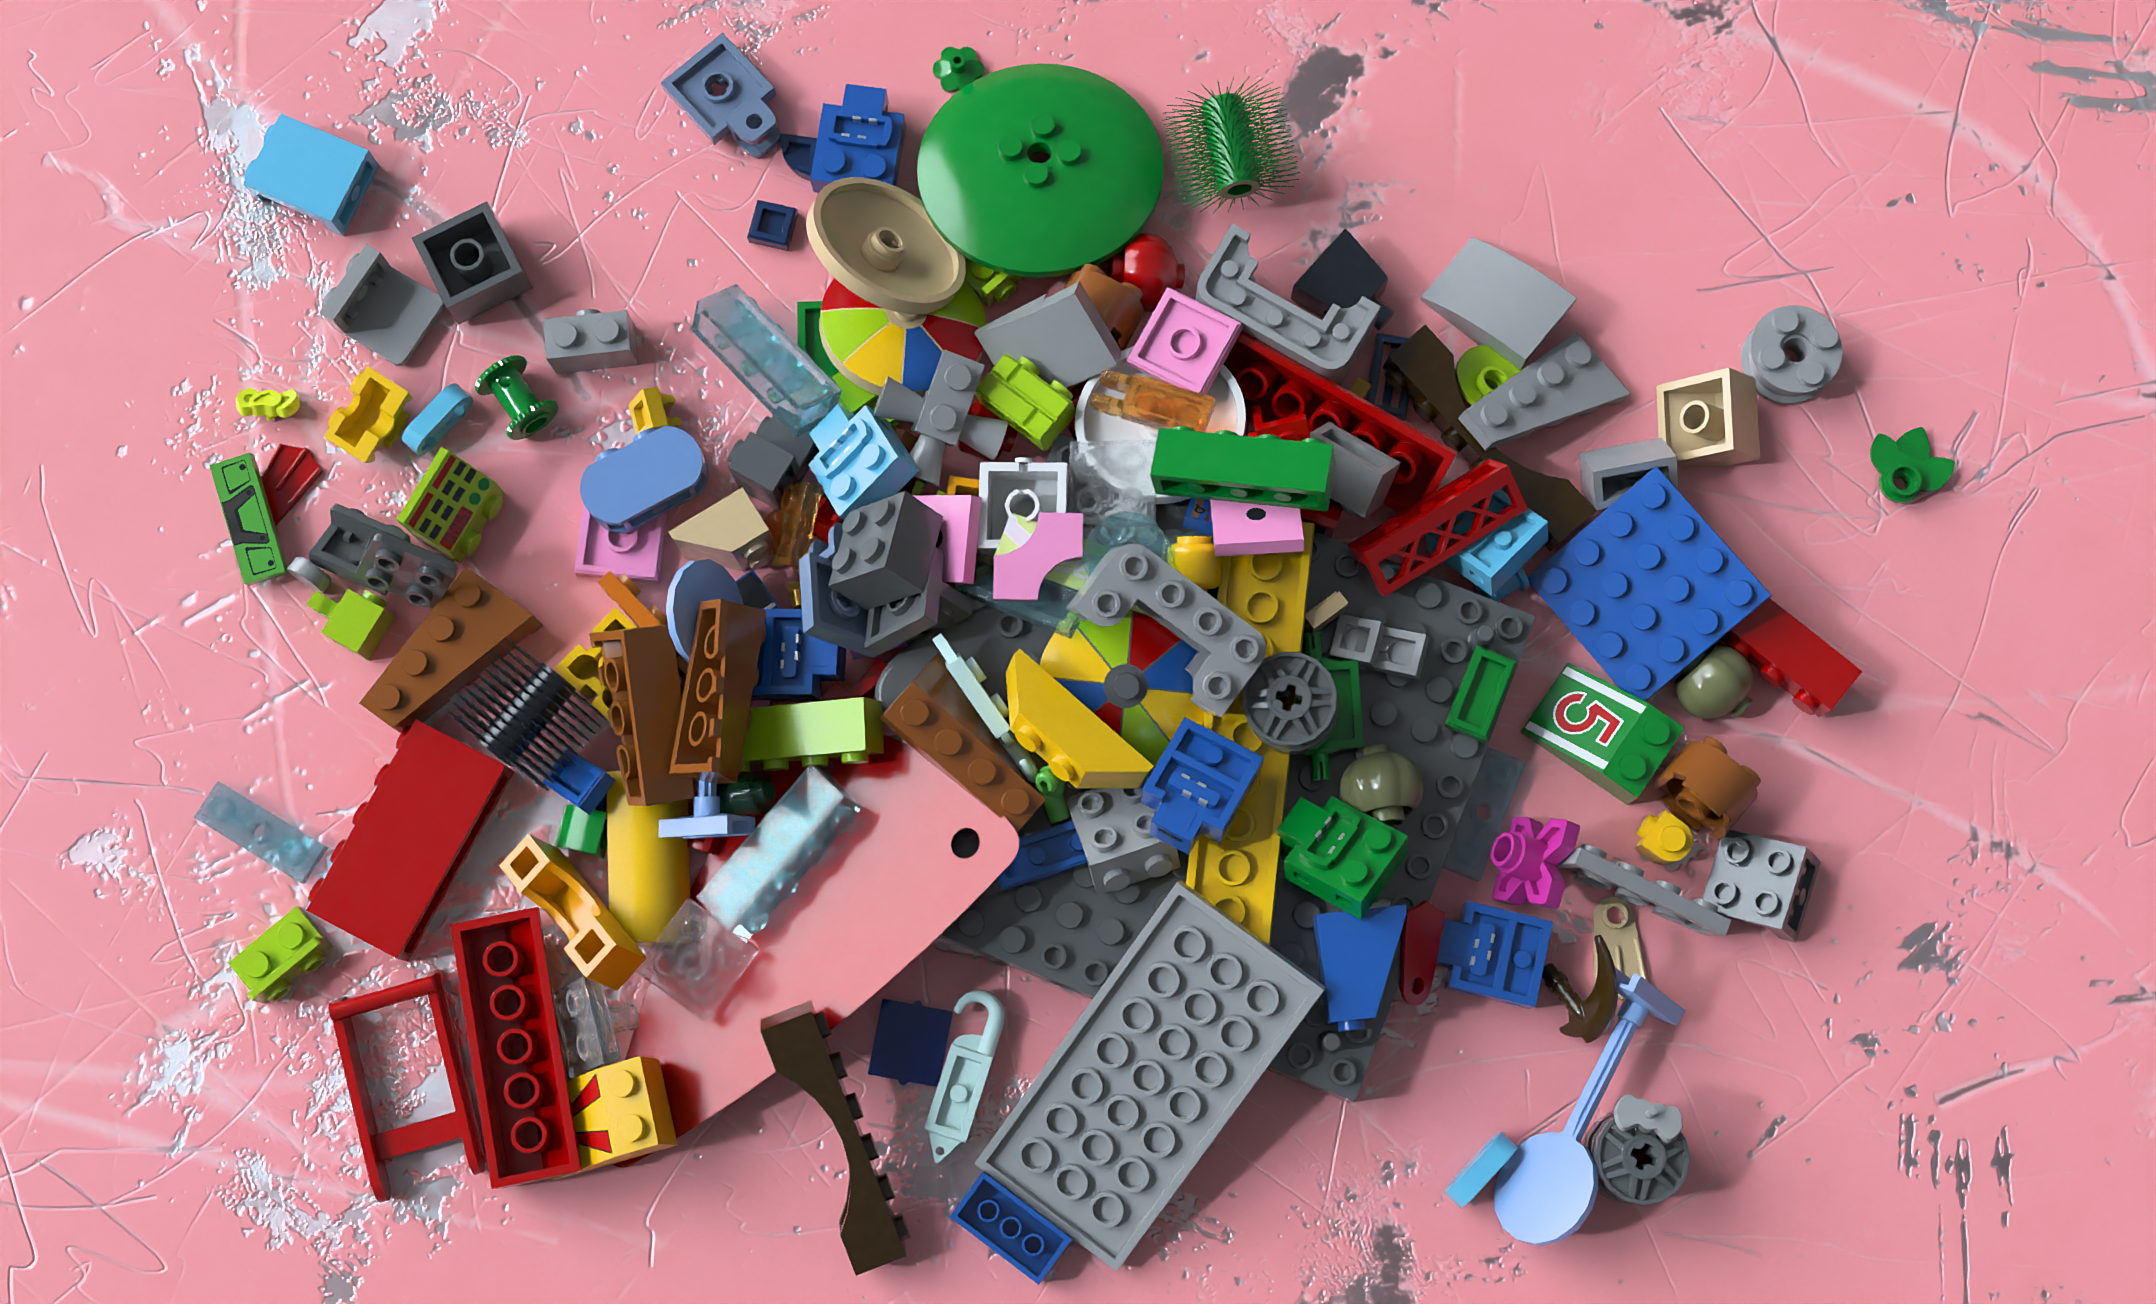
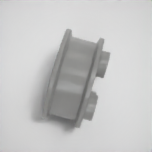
M1798 305L1779 307L1767 313L1749 333L1741 350L1742 371L1744 374L1756 378L1757 393L1772 402L1780 404H1798L1816 396L1835 376L1842 361V343L1833 324L1818 311ZM1783 349L1794 351L1798 356L1799 362L1788 360Z

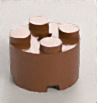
M1084 264L1080 271H1076L1070 276L1064 289L1078 281L1081 282L1119 348L1123 351L1126 349L1144 316V308L1140 302L1143 293L1133 284L1127 282L1119 283L1106 276L1095 265Z
M1708 736L1703 742H1688L1655 780L1654 786L1656 790L1662 786L1666 794L1662 797L1661 801L1679 820L1697 832L1703 826L1711 829L1713 833L1709 837L1720 839L1730 831L1758 796L1757 787L1761 783V779L1751 768L1744 765L1740 766L1729 757L1727 749L1721 742Z

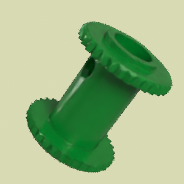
M519 355L508 356L492 364L478 377L475 384V390L478 394L484 396L494 394L512 419L506 434L513 440L532 436L547 426L558 412V405L555 401L545 400L540 402L524 380L522 374L525 371L527 361Z

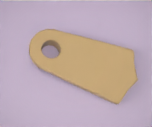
M1615 896L1602 899L1596 905L1593 912L1594 986L1598 972V958L1594 942L1596 935L1603 937L1610 951L1614 966L1630 979L1633 974H1637L1647 980L1631 906L1625 900ZM1610 908H1616L1620 911L1621 921L1618 924H1613L1608 920L1607 912ZM1618 994V999H1620V1000H1624V999H1625V998H1623L1621 995Z

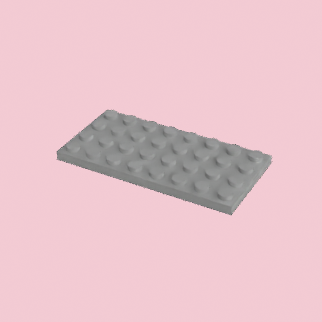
M1179 879L974 1164L1117 1272L1317 1001L1325 986Z

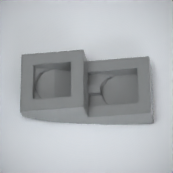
M1340 614L1329 655L1342 661L1358 660V666L1419 680L1430 639L1426 634L1385 627L1381 621Z

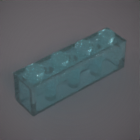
M737 284L697 300L691 330L795 438L813 430L839 403L842 390L835 381L828 377L811 360L810 356L789 338L782 327L775 323L758 306L757 302L749 297Z
M810 764L696 898L728 931L750 938L767 924L769 915L778 904L794 893L798 881L808 869L817 865L824 858L826 849L833 840L850 828L855 820V815L863 806L830 774Z

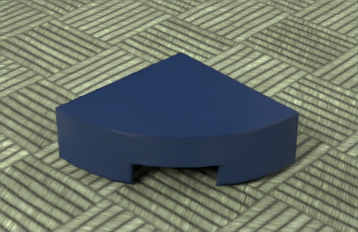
M781 133L780 145L787 165L796 175L810 181L817 138Z

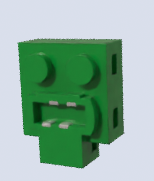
M1333 796L1330 797L1323 808L1301 797L1277 829V835L1280 836L1281 850L1289 853L1284 860L1285 879L1362 920L1408 855L1407 835Z

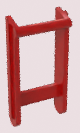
M441 970L431 971L424 978L348 1000L345 996L330 1002L328 1007L329 1014L334 1025L370 1186L377 1201L381 1203L391 1198V1187L384 1160L459 1138L463 1140L467 1161L474 1175L484 1173L485 1160L483 1154L485 1153ZM428 995L455 1112L378 1134L351 1017Z

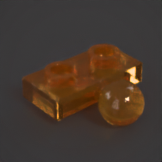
M808 481L790 483L789 488L783 494L781 509L774 510L765 517L764 522L773 536L772 553L774 558L772 565L786 569H799V559L808 553L822 485Z

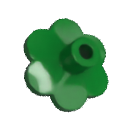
M947 47L942 50L941 59L933 65L934 76L940 79L941 88L949 93L961 90L966 85L982 77L984 73L983 64L976 59V53L970 47H962L959 50L955 47Z

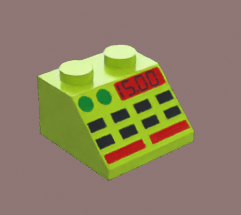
M441 447L396 520L417 540L462 563L466 555H472L481 541L480 532L487 520H493L499 513L503 504L502 496L504 492L495 481L452 452Z

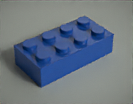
M984 1171L950 1215V1218L1038 1285L1072 1240L1068 1234Z

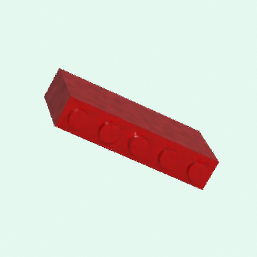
M415 719L411 727L407 726L399 735L396 742L398 751L391 763L385 764L378 772L374 781L375 791L369 801L363 802L356 810L352 820L355 826L348 838L341 840L335 847L330 858L333 864L325 878L317 880L308 896V900L311 902L306 911L381 951L407 962L515 773L504 764Z

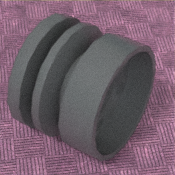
M1280 652L1264 658L1243 687L1242 708L1253 733L1265 746L1282 754H1303L1318 748L1332 735L1339 720V697L1331 674L1317 659L1301 652ZM1290 691H1296L1298 700L1302 701L1301 705L1293 704L1291 711H1285L1284 705L1279 698L1287 697Z
M1614 1112L1594 1122L1584 1137L1583 1146L1589 1150L1597 1166L1598 1192L1609 1200L1636 1205L1659 1203L1675 1194L1687 1177L1690 1155L1687 1141L1681 1131L1677 1138L1669 1143L1663 1142L1654 1131L1643 1133L1637 1127L1621 1131L1615 1123ZM1633 1149H1642V1155L1648 1158L1647 1163L1637 1164L1636 1166L1637 1159L1631 1156V1151Z

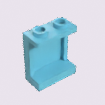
M280 113L276 123L267 129L263 141L264 145L257 159L252 160L248 165L243 185L254 198L261 201L268 198L322 221L328 230L344 236L380 165L368 149Z

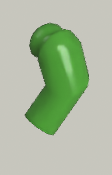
M1049 765L1042 767L1035 777V786L1038 792L1046 799L1043 805L1050 822L1055 823L1070 816L1063 795L1066 781L1055 776L1050 770Z

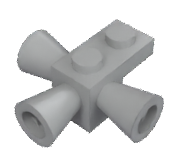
M943 350L930 388L924 393L923 397L887 376L878 397L873 416L914 422L911 432L920 435L909 453L919 468V471L913 476L914 478L939 486L945 445L956 446L958 439L992 461L996 458L1007 430L1008 421L967 414L985 367L984 364Z

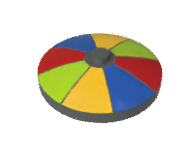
M1130 609L1119 623L1112 626H1099L1088 619L1083 622L1073 614L1058 627L1046 644L1039 666L1154 765V767L1157 765L1184 717L1200 725L1204 723L1205 711L1190 701L1194 694L1193 679L1185 670L1197 651L1152 617Z

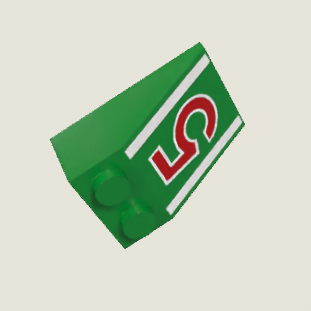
M1567 663L1520 732L1628 805L1640 796L1684 730V727L1649 703Z

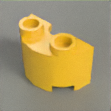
M367 366L365 371L360 372L351 383L350 392L354 394L351 403L347 408L339 407L333 412L328 421L329 429L324 435L326 439L363 463L375 461L374 453L382 445L389 449L393 446L410 418V414L404 411L405 404L413 400V396L408 391Z

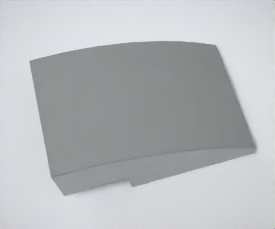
M1471 237L1422 295L1420 300L1479 346H1490L1521 370L1570 311L1577 298L1518 258L1486 242Z
M1080 281L1049 297L1045 294L974 332L994 366L1004 354H1009L1017 361L1023 356L1040 370L1041 373L1038 377L1050 385L1055 380L1066 388L1118 365L1121 357V349Z

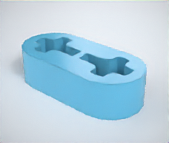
M454 383L445 387L408 425L402 435V442L417 455H425L466 415L472 406L473 398L458 384Z
M1502 1131L1498 1132L1453 1179L1444 1192L1460 1208L1464 1207L1500 1170L1518 1147Z

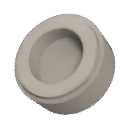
M296 557L287 568V571L298 581L321 594L331 584V578L323 570L303 557Z

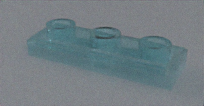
M1487 746L1443 868L1477 882L1481 881L1491 855L1492 845L1498 837L1526 764L1525 761ZM1482 806L1488 809L1490 814L1488 820L1478 817L1477 807Z
M217 781L194 816L195 819L302 884L307 882L328 849L324 844L220 781ZM263 825V835L256 839L255 831L259 826Z

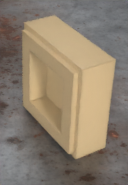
M1340 591L1334 592L1305 614L1304 630L1306 633L1311 632V636H1313L1314 632L1320 631L1345 612L1349 603Z

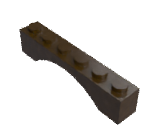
M1426 324L1388 356L1382 367L1386 371L1384 375L1388 383L1396 391L1402 392L1405 390L1408 393L1410 399L1414 402L1413 408L1418 416L1427 423L1432 422L1442 432L1441 439L1444 444L1458 453L1460 452L1471 464L1469 465L1470 470L1488 459L1509 466L1527 507L1548 521V541L1544 545L1550 552L1597 511L1568 479L1547 476L1523 467L1505 456L1496 447L1484 450L1458 419L1466 410V407L1461 399L1455 377L1454 355ZM1505 487L1500 488L1502 491L1507 493Z
M810 1000L761 1019L760 1032L776 1072L795 1082L819 1103L831 1118L843 1141L849 1163V1183L839 1226L840 1236L855 1275L857 1276L906 1257L904 1240L911 1238L902 1212L896 1215L893 1213L889 1200L894 1199L895 1194L887 1173L879 1175L873 1160L880 1158L871 1132L864 1135L862 1133L858 1119L863 1118L864 1114L855 1092L847 1094L842 1079L848 1077V1072L839 1051L831 1053L826 1038L833 1035L824 1010L816 1013Z

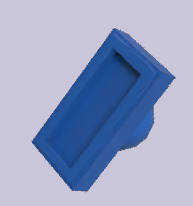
M566 749L564 754L568 756L572 763L561 756L558 760L566 769L555 763L552 768L558 771L557 773L561 776L559 777L557 774L555 775L549 771L548 777L554 780V783L545 778L542 783L588 815L594 809L603 811L607 807V791L613 785L615 779L582 756L575 755Z

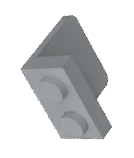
M366 244L361 253L355 254L350 259L346 267V274L338 286L333 287L327 292L319 313L335 330L395 366H403L444 309L445 304L440 295L391 267L379 251Z
M1148 776L1139 788H1093L1075 794L1067 800L1070 816L1084 850L1097 895L1109 891H1119L1130 884L1150 877H1161L1171 870L1181 867L1177 848L1149 834L1151 820L1157 811L1141 803L1142 789L1149 778Z

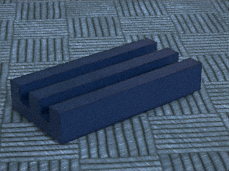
M1377 333L1368 383L1372 384V387L1368 391L1366 400L1405 421L1409 403V395L1405 390L1400 392L1398 408L1390 407L1393 387L1385 379L1382 405L1375 404L1384 344L1391 345L1390 355L1409 338Z

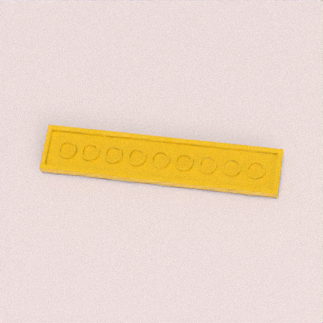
M1302 522L1304 551L1222 556V582L1219 585L1217 601L1258 630L1263 636L1266 643L1264 658L1280 652L1302 651L1314 523ZM1242 689L1222 717L1205 712L1203 727L1264 757L1262 769L1221 843L1219 844L1202 834L1199 836L1189 854L1186 885L1270 946L1281 849L1280 836L1277 835V829L1284 821L1291 754H1282L1265 746L1253 733L1242 708ZM1290 691L1287 697L1279 698L1284 705L1285 711H1291L1292 705L1296 704V691Z

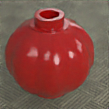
M1140 233L1122 251L1108 260L1107 276L1119 283L1127 282L1139 288L1143 293L1140 302L1143 305L1144 313L1156 309L1167 287L1173 290L1175 288H1183L1185 265L1178 264L1173 249L1166 240L1158 235Z

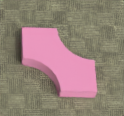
M1039 512L1036 528L1024 545L1010 553L994 555L993 601L1037 602L1041 584L1054 568L1065 562L1082 559L1083 513Z

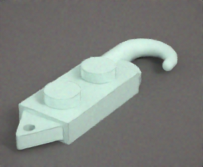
M940 633L932 640L945 658L947 669L1017 767L1031 783H1035V777L1039 770L1029 752L1020 745L1015 734L1010 730V725L1006 720L1009 717L1007 705L998 693L990 697L981 682L987 679L975 659L970 657L965 661L960 653L956 654Z
M974 990L964 994L954 1008L955 1013L961 1014L968 1004L979 1002L986 1006L989 1015L982 1036L975 1034L962 1035L951 1044L924 1127L929 1132L934 1161L937 1164L961 1142L967 1143L1003 1030L1005 1012L1002 1003L995 995L985 990ZM938 1147L944 1148V1154L941 1156L936 1152Z

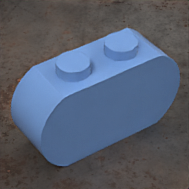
M663 426L657 430L649 428L637 434L633 438L634 442L621 449L610 448L600 453L595 459L596 462L588 465L585 469L580 485L583 503L594 519L603 528L611 532L627 534L701 495L708 480V465L700 447L690 434L672 426Z

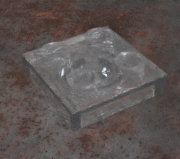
M688 897L646 953L647 959L635 972L706 1022L758 953L759 948Z
M585 976L553 992L565 1068H568L570 1079L620 1060L614 1033L626 1030L631 1031L638 1028L639 1015L636 1006L629 1002L624 1005L608 1008L603 985Z

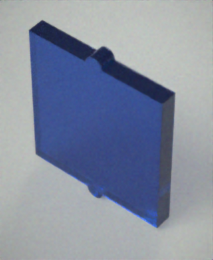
M882 999L868 1074L895 1079L901 1085L911 1082L938 1087L953 1011L926 1007L920 1001L910 1004Z

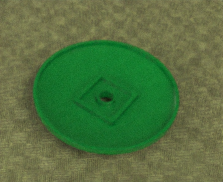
M1037 63L1013 66L992 72L976 79L955 93L939 109L926 129L918 154L917 177L921 201L927 216L942 238L956 251L973 262L997 272L1021 277L1045 278L1073 274L1076 271H1080L1084 264L1096 266L1115 256L1130 244L1147 225L1156 209L1163 184L1164 162L1159 136L1152 121L1138 102L1125 90L1106 78L1084 69L1059 64ZM1036 152H1044L1051 157L1045 163H1034L1029 159Z

